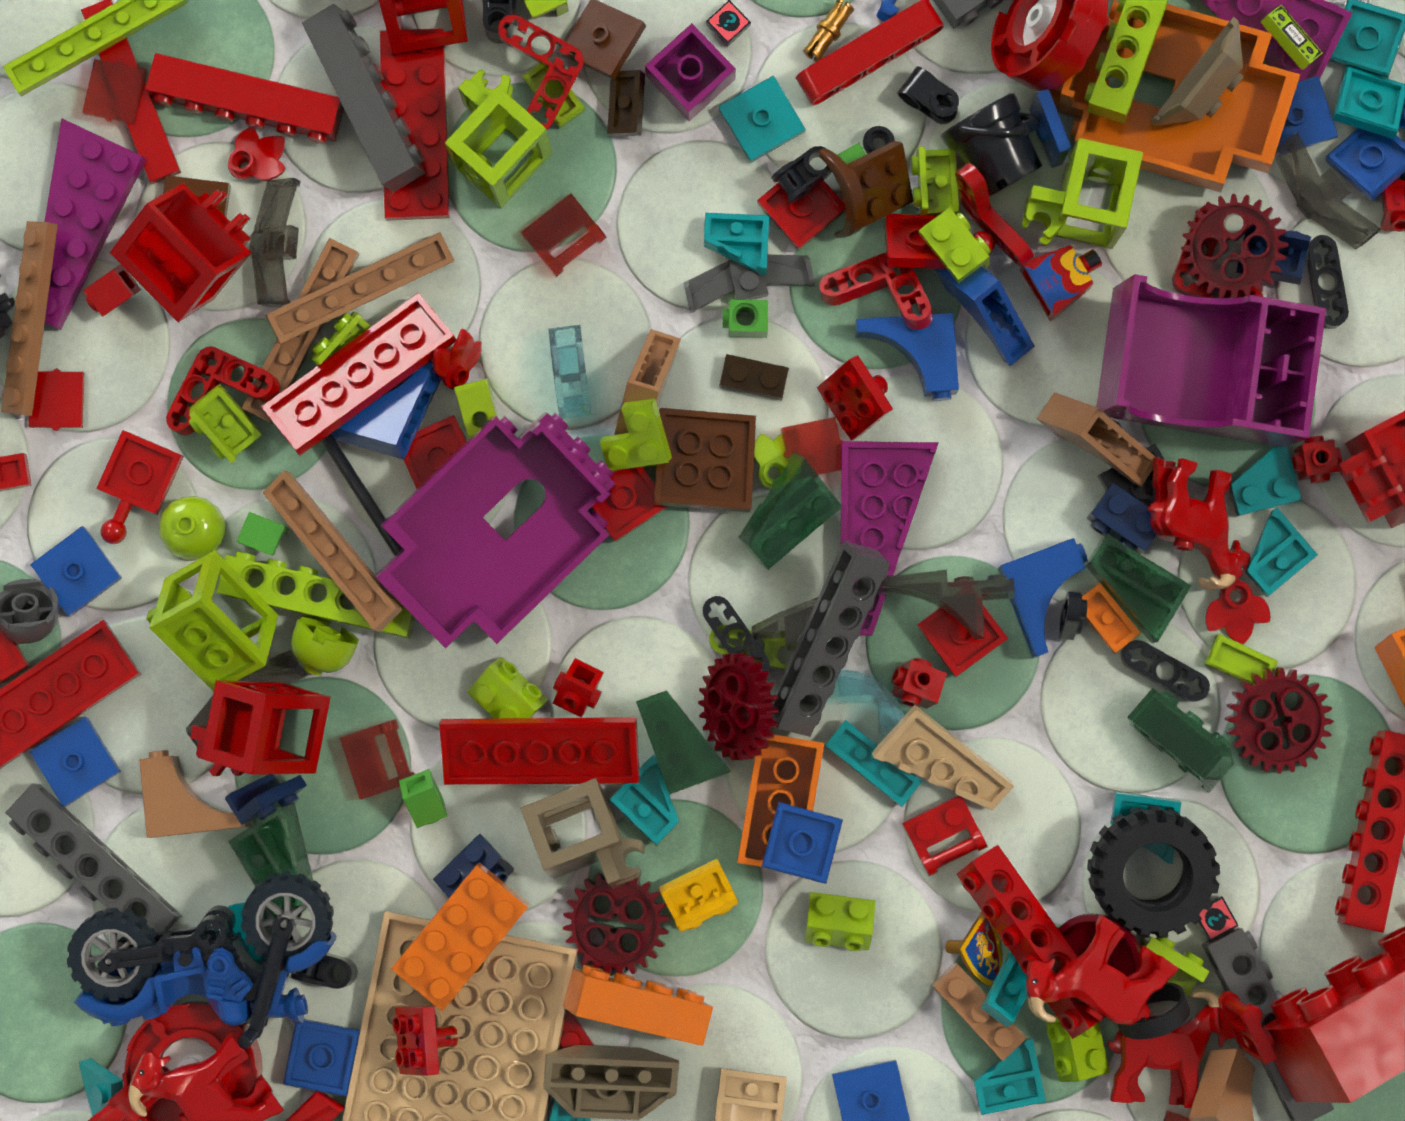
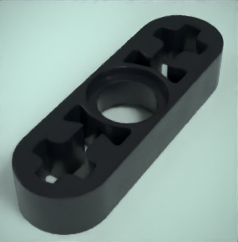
M1319 235L1310 241L1306 261L1314 306L1326 308L1327 311L1330 308L1329 299L1322 301L1321 297L1328 298L1335 294L1338 296V298H1334L1331 302L1333 310H1339L1340 315L1335 318V321L1332 320L1331 316H1325L1324 323L1325 328L1334 329L1347 320L1349 310L1337 244L1331 237ZM1321 243L1322 248H1328L1329 250L1324 255L1325 265L1332 263V266H1325L1317 270L1316 266L1322 264V258L1319 253H1314V249ZM1321 274L1333 276L1335 279L1334 289H1322L1318 283L1319 276Z
M721 596L709 598L703 605V616L729 654L743 652L752 643L755 649L749 652L754 656V659L761 657L764 661L761 669L762 671H768V657L729 601ZM716 603L718 606L722 604L726 606L723 614L727 621L731 617H734L737 621L727 625L722 633L717 629V627L723 625L719 618L713 617L711 619L708 615L712 611L710 605ZM737 628L745 633L746 640L742 646L732 647L727 643L726 636L730 630Z
M1134 640L1122 648L1121 660L1127 668L1184 700L1196 702L1208 695L1210 683L1205 675L1141 640ZM1142 648L1141 655L1147 659H1152L1153 654L1157 656V659L1150 665L1149 672L1144 670L1148 666L1144 661L1139 660L1135 664L1131 662L1132 655L1128 653L1130 649ZM1168 662L1173 666L1174 675L1170 680H1162L1158 677L1156 668L1159 663ZM1181 670L1186 672L1182 677L1189 682L1195 679L1199 680L1198 686L1202 689L1201 693L1195 692L1190 695L1188 693L1190 688L1183 683H1178V688L1173 686L1180 678Z

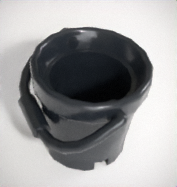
M1014 93L1008 94L985 106L941 134V139L950 150H955L965 165L971 163L982 174L987 184L989 197L1043 166L1028 135L1040 127V120L1035 115L1019 112L1021 107Z

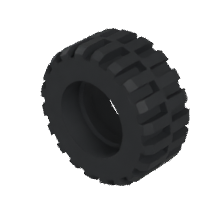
M1148 806L1147 810H1141L1140 807L1129 809L1130 814L1123 817L1121 814H1118L1112 818L1115 822L1109 828L1104 825L1099 831L1101 838L1098 842L1093 841L1090 849L1093 856L1092 859H1088L1087 870L1090 872L1088 880L1090 888L1095 894V899L1112 921L1117 920L1122 924L1123 928L1129 932L1135 931L1138 936L1148 938L1150 934H1155L1157 938H1167L1170 931L1174 930L1177 935L1187 931L1184 925L1191 921L1196 925L1201 921L1200 912L1203 909L1210 910L1214 903L1210 897L1212 893L1217 894L1220 884L1216 880V876L1220 875V864L1215 860L1217 853L1213 845L1208 841V837L1191 820L1169 808L1162 810L1159 806ZM1166 843L1177 850L1183 862L1182 875L1178 884L1170 893L1154 900L1136 898L1127 890L1123 880L1124 868L1128 859L1136 850L1147 844Z

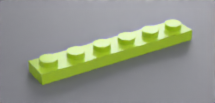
M120 0L9 62L3 68L16 91L22 97L186 5L188 1Z

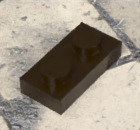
M619 71L615 80L611 79L607 134L611 137L642 135L645 73L643 71Z
M726 354L719 387L782 401L789 367Z

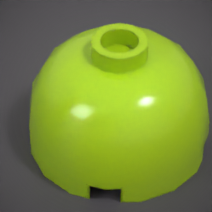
M198 496L181 497L170 503L163 511L159 523L160 537L166 548L175 556L189 561H196L214 550L217 551L226 534L225 518L220 509L208 499Z
M302 616L295 625L291 639V648L296 659L304 665L303 669L306 672L320 676L322 672L332 673L343 669L349 664L359 639L343 627H341L340 633L328 627L332 622L316 617Z

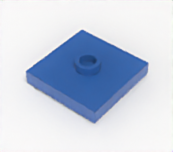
M1319 75L1298 82L1275 158L1338 138Z
M1046 89L1036 93L1029 111L1031 115H1035L1040 120V127L1036 130V134L1043 144L1051 167L1055 168L1063 164L1071 149V145L1051 93Z
M1357 128L1326 156V162L1366 198L1373 201L1405 172V142L1397 135L1394 139Z
M81 526L30 564L49 590L50 587L55 590L59 605L69 617L73 616L122 579L117 569L84 526Z
M83 717L30 751L63 807L70 805L121 772L88 717Z
M778 802L761 867L826 884L843 819Z
M304 1019L302 1024L295 1023L283 1084L347 1097L360 1030Z
M896 1059L832 1074L842 1121H910Z

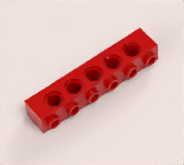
M1388 730L1378 731L1377 736H1373L1370 742L1369 754L1373 756L1370 768L1367 767L1363 774L1362 786L1366 787L1363 800L1360 799L1356 807L1355 817L1359 819L1357 831L1352 832L1349 840V851H1352L1350 864L1344 866L1342 873V883H1345L1343 896L1338 897L1335 906V915L1338 916L1337 923L1384 933L1405 835V734ZM1389 757L1397 762L1398 768L1394 775H1389L1385 770V761ZM1383 789L1387 790L1391 796L1390 804L1385 808L1378 802V794ZM1376 821L1380 822L1384 827V834L1378 840L1371 834V827ZM1370 853L1377 859V866L1371 872L1364 865V859ZM1365 885L1369 888L1371 896L1368 902L1362 904L1358 900L1357 892L1360 887Z
M996 845L970 862L956 874L965 890L970 893L984 917L989 920L1001 937L1003 944L1011 951L1026 975L1027 965L1030 960L1036 959L1041 962H1047L1054 958L1055 962L1051 969V974L1054 976L1067 963L1078 957L999 845ZM1076 997L1047 1003L1059 1019L1061 1026L1069 1033L1072 1039L1099 1022V1020L1084 1011L1087 1004Z

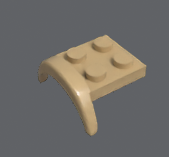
M721 1068L714 1121H782L787 1077Z

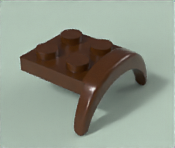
M893 141L849 164H846L831 150L823 148L818 151L819 157L827 164L835 176L845 203V226L843 230L835 233V237L846 238L856 234L865 226L913 202L903 143Z

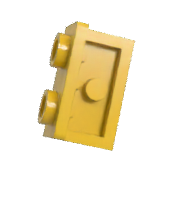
M718 859L708 862L658 887L679 932L695 929L703 921L715 915H723L739 903Z

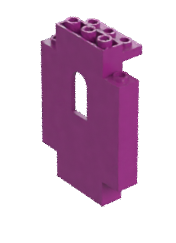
M544 412L518 438L514 435L518 431L517 428L505 416L501 420L497 416H493L380 524L403 549L375 577L445 649L473 621L498 644L610 535L604 529L608 525L607 522L595 510L591 514L588 510L596 502L602 503L610 495L608 491L615 485L610 477L614 473L601 460L597 463L593 461L588 455L591 449L578 436L574 440L565 431L569 426L556 413L551 416L549 413ZM534 479L538 481L545 491L544 502L504 540L483 517L522 480Z

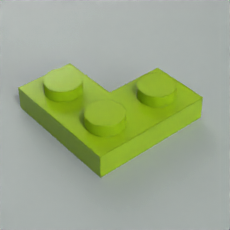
M656 399L625 402L621 410L628 433L605 436L600 441L608 468L611 471L669 463L672 455Z

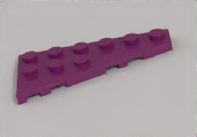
M1200 0L1219 19L1230 21L1235 17L1239 20L1240 25L1265 32L1268 31L1261 24V21L1282 5L1323 52L1316 60L1302 70L1271 36L1264 61L1269 66L1300 74L1298 82L1318 75L1321 78L1352 15V12L1325 0Z
M61 118L44 221L58 224L45 323L59 330L62 329L147 160L143 156Z
M841 442L840 548L843 541H848L876 549L890 563L887 577L881 582L875 596L874 605L864 619L859 636L873 635L939 442Z

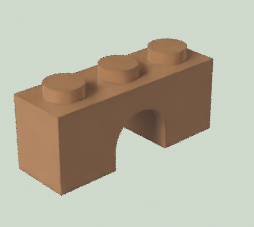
M954 962L931 984L1002 1061L1027 1039L1014 1024L1005 1027L980 1008L987 995L957 963Z

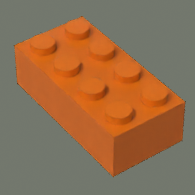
M774 735L773 739H766L769 747L761 749L762 755L755 756L737 863L762 866L778 802L813 811L824 743Z
M479 862L391 970L443 1012L530 904Z
M584 965L583 970L573 968L563 1007L575 1016L700 1046L704 1045L713 1006L704 1002L705 996L679 987L677 992L674 993L673 989L666 987L665 984L647 980L646 985H641L642 981L634 979L635 977L615 972V976L612 978L609 977L610 973L604 972L603 969Z

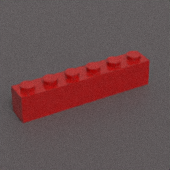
M158 53L154 55L145 88L153 98V102L159 105L171 107L172 103L183 105L185 110L192 113L202 114L203 110L215 113V117L232 122L234 118L246 120L245 124L258 129H264L265 125L275 127L278 133L287 136H295V133L307 135L308 140L320 144H325L326 140L336 142L344 112V107L337 96Z

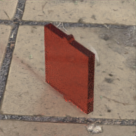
M94 59L82 113L105 118L107 122L116 120L135 124L147 70L124 65L122 61L112 63Z
M835 417L781 428L785 447L783 456L788 460L792 480L841 470V442L843 440H840Z

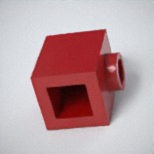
M119 265L83 291L87 295L86 301L88 305L103 317L137 294L141 289L129 272L122 265Z

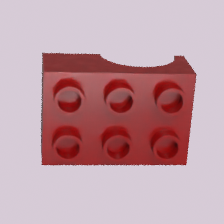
M1405 926L1387 934L1378 941L1383 951L1382 954L1376 955L1364 962L1360 956H1354L1328 969L1324 975L1330 985L1310 994L1306 987H1303L1280 997L1270 1005L1276 1019L1263 1027L1270 1032L1274 1039L1275 1045L1272 1048L1277 1059L1273 1061L1296 1102L1352 1103L1405 1071Z

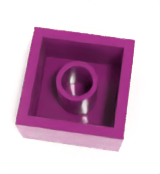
M692 23L645 65L646 77L689 122L736 79V68Z

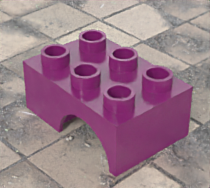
M1134 274L1115 286L1112 291L1096 407L1109 418L1277 447H1285L1308 439L1310 436L1326 308L1255 295L1239 298H1204L1182 295L1151 286L1147 283V276Z

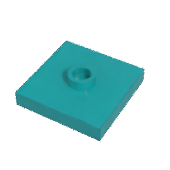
M1347 0L1344 9L1352 12V15L1329 61L1388 79L1405 32V14L1359 0Z
M1346 66L1342 74L1333 120L1394 139L1399 130L1405 100V84Z
M774 75L719 106L721 115L750 163L806 131Z

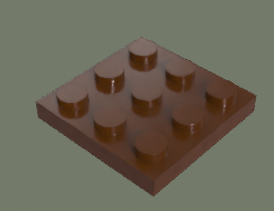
M660 408L659 413L672 458L669 463L656 464L653 505L750 512L752 509L756 416Z

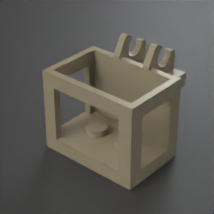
M596 778L520 807L542 868L553 879L596 862H600L607 884L612 889L625 885L626 882L641 876V871L638 867L630 868L626 866L625 861L627 855L633 851L644 854L645 845L641 840L621 836L605 791ZM593 808L602 833L557 851L558 848H561L555 830L548 825Z

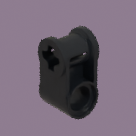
M483 0V24L486 36L493 43L502 44L504 42L498 36V29L491 28V24L497 20H502L507 15H513L517 0ZM514 22L503 27L507 30L506 36L508 38L513 36Z
M916 66L897 92L898 96L906 104L918 109L936 123L948 124L957 115L959 106L957 93L922 67ZM945 102L950 104L949 107L945 106L942 110L938 108L939 104L943 105Z
M814 146L794 161L782 166L772 175L771 179L773 182H778L788 195L787 201L789 204H793L803 198L815 186L831 175L832 171L828 166L822 170H814L809 165L813 158L819 157L818 151L825 147Z
M327 953L315 965L302 971L292 972L290 978L310 984L340 989L350 986L355 982L358 970L352 960ZM337 964L343 965L347 970V977L343 982L337 981L333 976V969Z

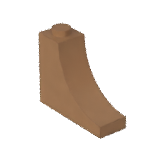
M650 330L628 379L621 407L625 402L651 398L656 399L657 406L659 407L681 338ZM621 409L614 435L628 433Z
M1054 392L1036 418L1056 436L1096 456L1135 485L1141 487L1153 470L1152 462L1155 456L1097 407Z
M168 750L149 752V758L139 759L147 838L251 827L250 821L241 825L234 813L216 809L199 798L185 780L179 756H169Z
M1238 1048L1210 1050L1188 1117L1191 1121H1254L1252 1082L1256 1067Z

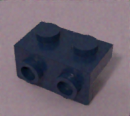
M1251 225L1247 229L1243 240L1256 230L1255 225ZM1291 230L1279 238V241L1288 243L1289 247L1280 249L1279 253L1286 256L1287 260L1277 261L1276 265L1280 267L1282 273L1272 271L1270 276L1273 280L1297 285L1301 284L1311 236ZM1262 237L1254 238L1249 244V250L1253 255H1260L1267 249V242ZM1238 261L1236 273L1243 274V264Z
M1115 483L1109 486L1093 511L1087 516V519L1092 522L1090 525L1092 529L1103 536L1110 534L1119 541L1117 545L1131 555L1134 553L1140 555L1145 552L1156 536L1151 527V513L1148 511V506Z
M269 774L229 793L225 800L240 824L243 825L257 817L259 820L267 818L279 806L282 809L289 807L299 800L297 794L307 784L301 775L279 784L274 774Z
M479 834L433 880L446 896L450 898L479 862L504 883L514 871V868L496 851L484 836Z

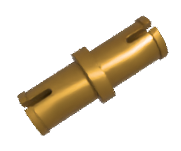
M836 0L826 18L819 21L816 26V33L803 49L804 54L808 58L812 59L815 56L813 59L815 62L821 60L831 43L838 40L841 35V28L854 12V8L848 2H845L843 6L844 0Z

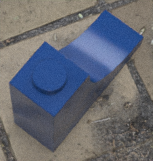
M982 266L960 283L955 280L947 269H934L946 291L973 317L991 340L1003 361L1009 366L1035 347L1002 284Z
M953 313L932 314L933 319L930 325L921 330L908 328L901 316L856 319V338H870L887 343L900 351L912 363L921 380L924 397L932 396V401H946L952 399L951 395L957 394L959 383Z
M429 361L402 385L384 394L333 431L331 434L335 440L404 460L441 381L440 375L434 372L433 362Z
M1074 538L998 567L1033 659L1049 652L1045 640L1044 625L1046 612L1053 595L1064 581L1086 568L1084 562L1088 561L1086 552L1081 543L1076 544Z

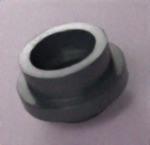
M874 126L865 133L863 148L869 154L879 149L873 145L874 139H882L885 146L895 141L894 135L886 127Z

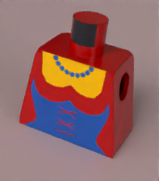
M1069 245L1030 259L1020 267L1019 271L1049 321H1052L1091 289L1094 282L1089 273L1101 267L1102 262L1095 250L1092 249L1078 257L1074 248Z

